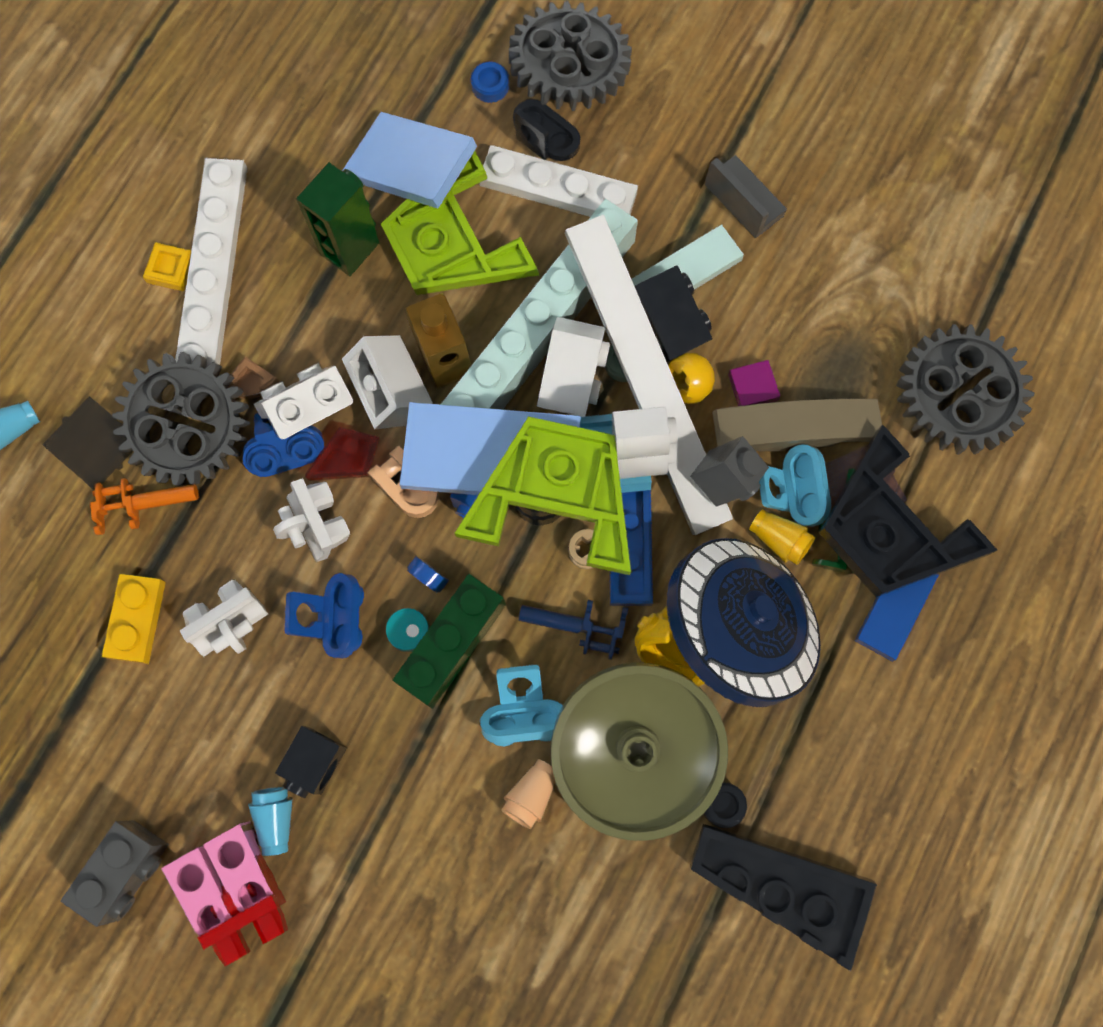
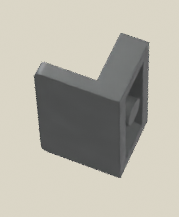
M736 155L724 164L718 158L710 162L705 186L755 239L785 216L787 208Z

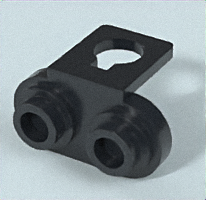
M529 99L519 103L515 108L513 124L516 130V139L540 158L546 160L549 157L556 161H567L578 153L580 149L579 131L548 105H542L540 100Z

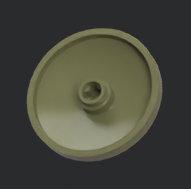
M625 663L609 667L592 675L581 683L567 698L557 716L552 733V770L563 799L570 809L590 827L619 839L631 841L655 840L675 834L688 827L704 814L713 803L723 784L727 770V735L716 707L706 693L690 678L676 670L658 664Z

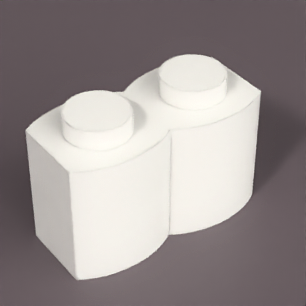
M666 406L612 412V434L615 435L620 479L667 474L668 464L675 463L674 443H677L678 436L675 417H667Z

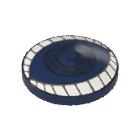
M731 538L715 539L703 543L679 562L668 585L667 613L675 642L684 659L696 675L718 694L745 706H774L800 693L812 680L819 663L820 632L812 604L801 584L789 569L766 550L752 543Z

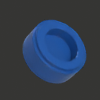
M496 62L479 64L471 74V85L474 95L479 100L487 103L503 99L509 90L507 70Z
M417 556L407 566V571L436 593H441L449 582L446 577Z

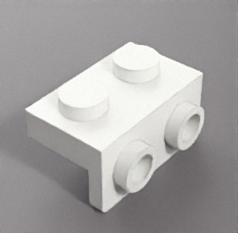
M319 363L297 373L300 381L288 387H285L281 381L260 392L263 399L254 403V406L261 418L269 419L278 438L286 439L353 403V399L336 366L321 369Z

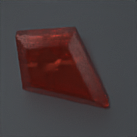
M339 427L306 472V479L314 481L368 477L369 474L367 472L371 470L380 441L379 437Z

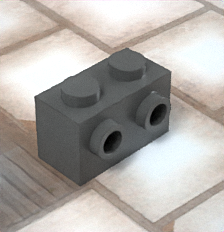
M135 820L115 821L60 902L96 927L120 921L132 907L135 901L133 896L143 881L149 880L162 862L160 857L169 844Z

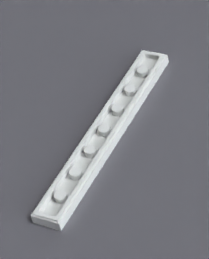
M604 214L566 229L565 236L639 409L666 406L667 417H675L678 440L677 443H674L675 463L668 464L667 476L692 534L697 535L732 520L733 517L727 503L716 507L690 477L706 456V453Z

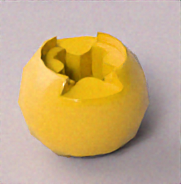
M684 353L668 363L684 403L694 404L700 402L712 392L715 382L714 371L710 362L698 353Z

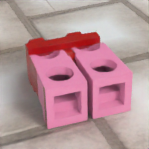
M250 821L238 824L203 844L204 846L194 849L161 868L189 922L199 935L197 938L203 950L212 945L215 954L225 967L251 952L240 931L242 927L253 922L263 944L288 930L284 913L280 907L286 900L281 890L278 889L276 880L264 860L255 840L257 835Z

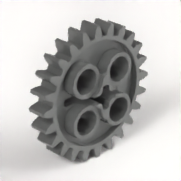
M564 1L563 9H558L553 2H550L549 12L536 7L535 18L525 14L523 16V25L516 24L515 34L510 36L508 63L511 64V75L518 76L517 86L519 88L528 86V97L531 98L541 94L542 105H545L550 99L555 100V107L558 110L564 102H569L572 111L576 110L577 102H582L587 109H591L592 99L594 98L599 103L604 104L606 93L615 97L618 86L625 85L626 75H629L632 47L627 46L628 34H621V23L610 25L611 14H606L600 18L597 16L598 7L596 6L589 12L584 11V2H580L576 9H571L568 1Z
M956 324L952 325L946 334L938 328L931 335V339L924 336L917 344L918 348L913 347L906 356L909 361H905L899 369L905 376H901L896 386L906 391L897 398V401L909 403L910 405L902 416L903 418L916 417L918 421L913 425L912 430L914 432L924 427L927 430L924 439L926 443L935 436L940 438L939 450L943 451L950 443H954L955 452L958 455L965 451L968 445L973 455L983 450L984 445L991 451L1000 444V441L1005 443L1013 437V431H1017L1025 424L1021 418H1024L1032 410L1024 402L1029 401L1034 396V392L1023 387L1033 380V376L1020 374V370L1028 364L1027 361L1014 362L1012 357L1018 349L1013 347L1005 351L1002 348L1005 340L1004 336L999 337L995 342L989 340L990 329L988 328L980 336L975 335V329L972 324H969L962 334ZM960 357L967 358L973 368L963 365ZM985 368L991 369V374L983 378L971 390L965 392L953 404L943 411L938 409L937 406L947 400L957 389L965 386ZM929 380L937 381L942 386L943 392L934 390L930 386ZM987 387L994 388L998 392L1000 399L992 397L987 391ZM956 410L964 411L968 415L970 423L960 420Z
M180 352L176 362L173 356L165 353L162 358V366L157 361L148 359V373L135 368L133 372L138 380L136 384L125 381L122 383L125 389L130 392L128 397L119 396L115 398L118 403L124 405V411L112 414L113 418L123 421V426L115 429L113 433L127 438L118 447L119 450L125 452L134 451L128 463L136 466L143 464L141 474L144 476H152L156 472V482L167 483L171 477L173 485L183 486L187 477L190 484L198 485L201 479L200 473L208 479H215V465L221 469L228 470L229 465L224 457L227 454L236 457L240 456L238 450L233 447L234 442L247 441L245 436L238 433L239 427L250 425L249 421L239 418V413L247 410L249 405L243 402H236L235 400L244 392L243 389L237 386L228 388L234 376L227 372L219 376L222 366L215 362L207 366V358L201 355H197L192 362L189 354ZM173 384L175 396L172 401L165 404L162 399V392L165 387ZM212 396L215 402L214 409L209 415L203 416L200 411V405L206 397ZM155 406L214 425L216 429L215 432L209 433L150 414L148 408ZM156 423H160L163 430L162 436L157 442L153 443L149 436L150 429ZM194 435H199L202 441L201 449L197 454L191 455L188 451V442Z

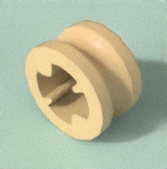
M580 530L570 539L569 557L573 564L579 568H594L586 566L588 554L583 558L577 554V552H580V546H577L580 541L589 544L594 530Z

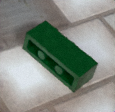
M328 162L298 195L296 200L320 255L351 277L380 242L375 230L376 223L369 211L370 204L366 200L362 189L364 187L362 181L352 171L348 169L341 171Z
M468 573L392 681L433 709L505 608L504 597Z

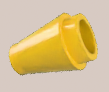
M763 509L757 514L749 528L785 563L791 561L798 565L815 540V537L808 533V527L768 513Z

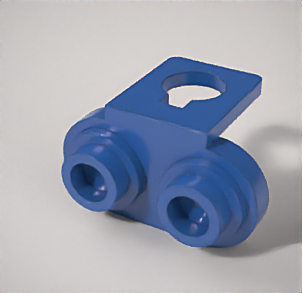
M259 413L254 415V438L249 440L243 449V464L250 473L260 477H268L313 463L321 457L324 451V439L322 433L315 426L311 425L286 439H280L272 425L266 423L269 420L268 418H261Z
M335 574L328 581L324 596L288 592L286 594L285 634L322 639L324 650L328 656L341 659L349 657L354 651L359 649L363 639L362 631L359 628V608L364 599V591L357 579L349 574ZM302 603L307 604L312 612L318 613V621H312L308 627H303L297 620V608Z

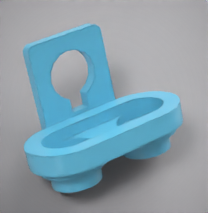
M805 444L797 445L786 454L783 461V470L768 466L769 468L759 481L761 485V500L764 507L790 512L792 518L798 524L814 527L822 524L831 511V497L825 461L822 453L817 448ZM770 478L774 481L775 486H779L780 494H777L776 498L770 491Z
M527 665L498 669L496 675L501 705L489 708L481 716L480 726L484 738L498 746H508L514 742L532 740L551 741L555 721L563 705L554 700H543L539 666ZM520 677L529 679L532 685L525 690L526 696L516 697V691L508 688V683Z

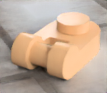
M397 446L389 453L390 459L380 467L376 464L367 473L405 514L414 518L426 517L437 507L439 500L438 492L401 489L400 482L397 485L393 482L391 478L401 471L404 450Z

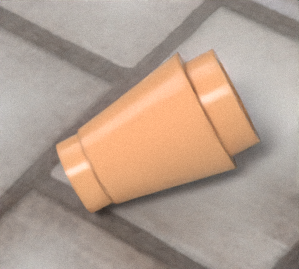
M538 759L535 765L528 770L504 797L506 803L502 808V812L528 829H532L536 821L541 822L556 783L552 766Z

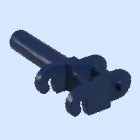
M588 600L584 618L522 605L519 621L573 633H586V640L580 639L579 646L584 647L583 654L586 655L588 649L609 653L608 659L612 660L613 653L619 654L620 648L615 647L616 640L622 641L628 608H622L619 627L614 629L595 626L593 622L589 621L593 600ZM592 631L612 635L611 644L590 640Z

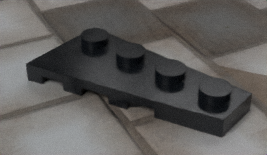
M702 824L690 863L692 871L739 901H743L753 907L770 921L786 928L800 937L803 942L816 950L822 951L851 972L877 884L874 880Z

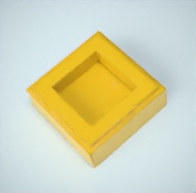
M155 242L142 278L148 284L184 292L187 285L191 250Z

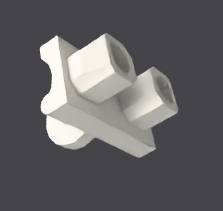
M303 478L293 481L290 484L293 491L287 495L290 506H284L278 510L282 522L277 524L273 531L277 539L290 538L294 548H299L307 542L315 561H322L328 558L332 548L348 540L350 531L344 518L341 516L325 522L321 519L318 511L332 507L334 503L333 495L327 482L306 486Z
M231 580L219 588L217 594L222 603L212 610L204 603H196L183 611L186 627L181 629L180 632L187 643H191L203 657L213 650L219 653L228 646H231L236 653H241L247 649L242 637L254 630L252 626L254 623L268 615L263 604L236 580Z

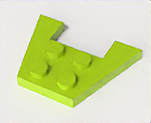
M475 151L439 208L406 199L381 223L416 295L539 275L538 268L521 237L485 254L454 195L488 179L486 171Z
M528 417L455 531V537L499 546L509 504L595 523L586 566L630 575L631 567L615 435Z

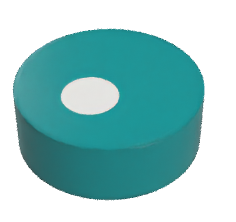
M411 608L401 609L389 618L386 625V635L389 642L398 650L412 652L428 631L429 624L419 611Z

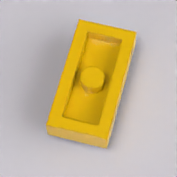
M119 574L102 657L149 664L166 584L165 581L156 578Z

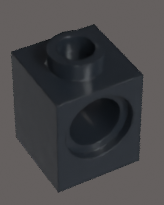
M301 726L275 774L286 779L283 784L285 789L302 798H306L308 793L322 795L347 747L312 728Z

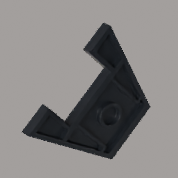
M884 425L876 430L819 532L876 598L983 558L998 550L976 525L968 519L958 525L941 541L931 533L883 480L910 457V453Z

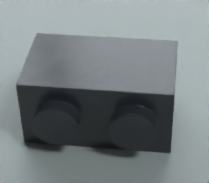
M678 265L634 286L666 362L713 339L710 334L712 330L711 322L705 311L698 309L692 296L694 294L693 284L686 273H681Z

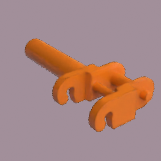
M126 478L121 479L120 485L104 488L101 483H96L95 491H92L96 501L90 502L91 518L97 524V526H94V532L96 535H104V516L107 515L108 510L126 508L127 514L131 517L132 520H129L130 528L138 529L140 525L138 510L198 500L196 484L131 496L133 485H129ZM121 494L122 502L106 504V496Z

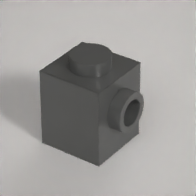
M742 436L709 450L690 477L717 507L736 499L745 501L752 497L760 489L759 481L769 467Z

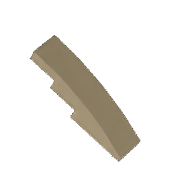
M878 399L799 400L721 408L713 411L717 446L743 436L755 451H789L801 444L812 447H832L840 442H870L876 430L882 426Z

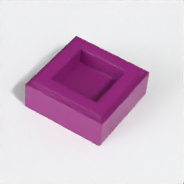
M769 360L731 369L728 373L738 406L777 402L781 397Z

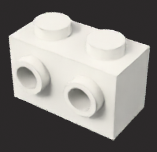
M561 317L556 318L537 407L585 417L588 403L597 404L601 381L594 379L596 366L605 367L610 347L609 342L602 341L605 327Z
M400 335L363 336L342 358L374 429L407 426L409 402L433 404Z

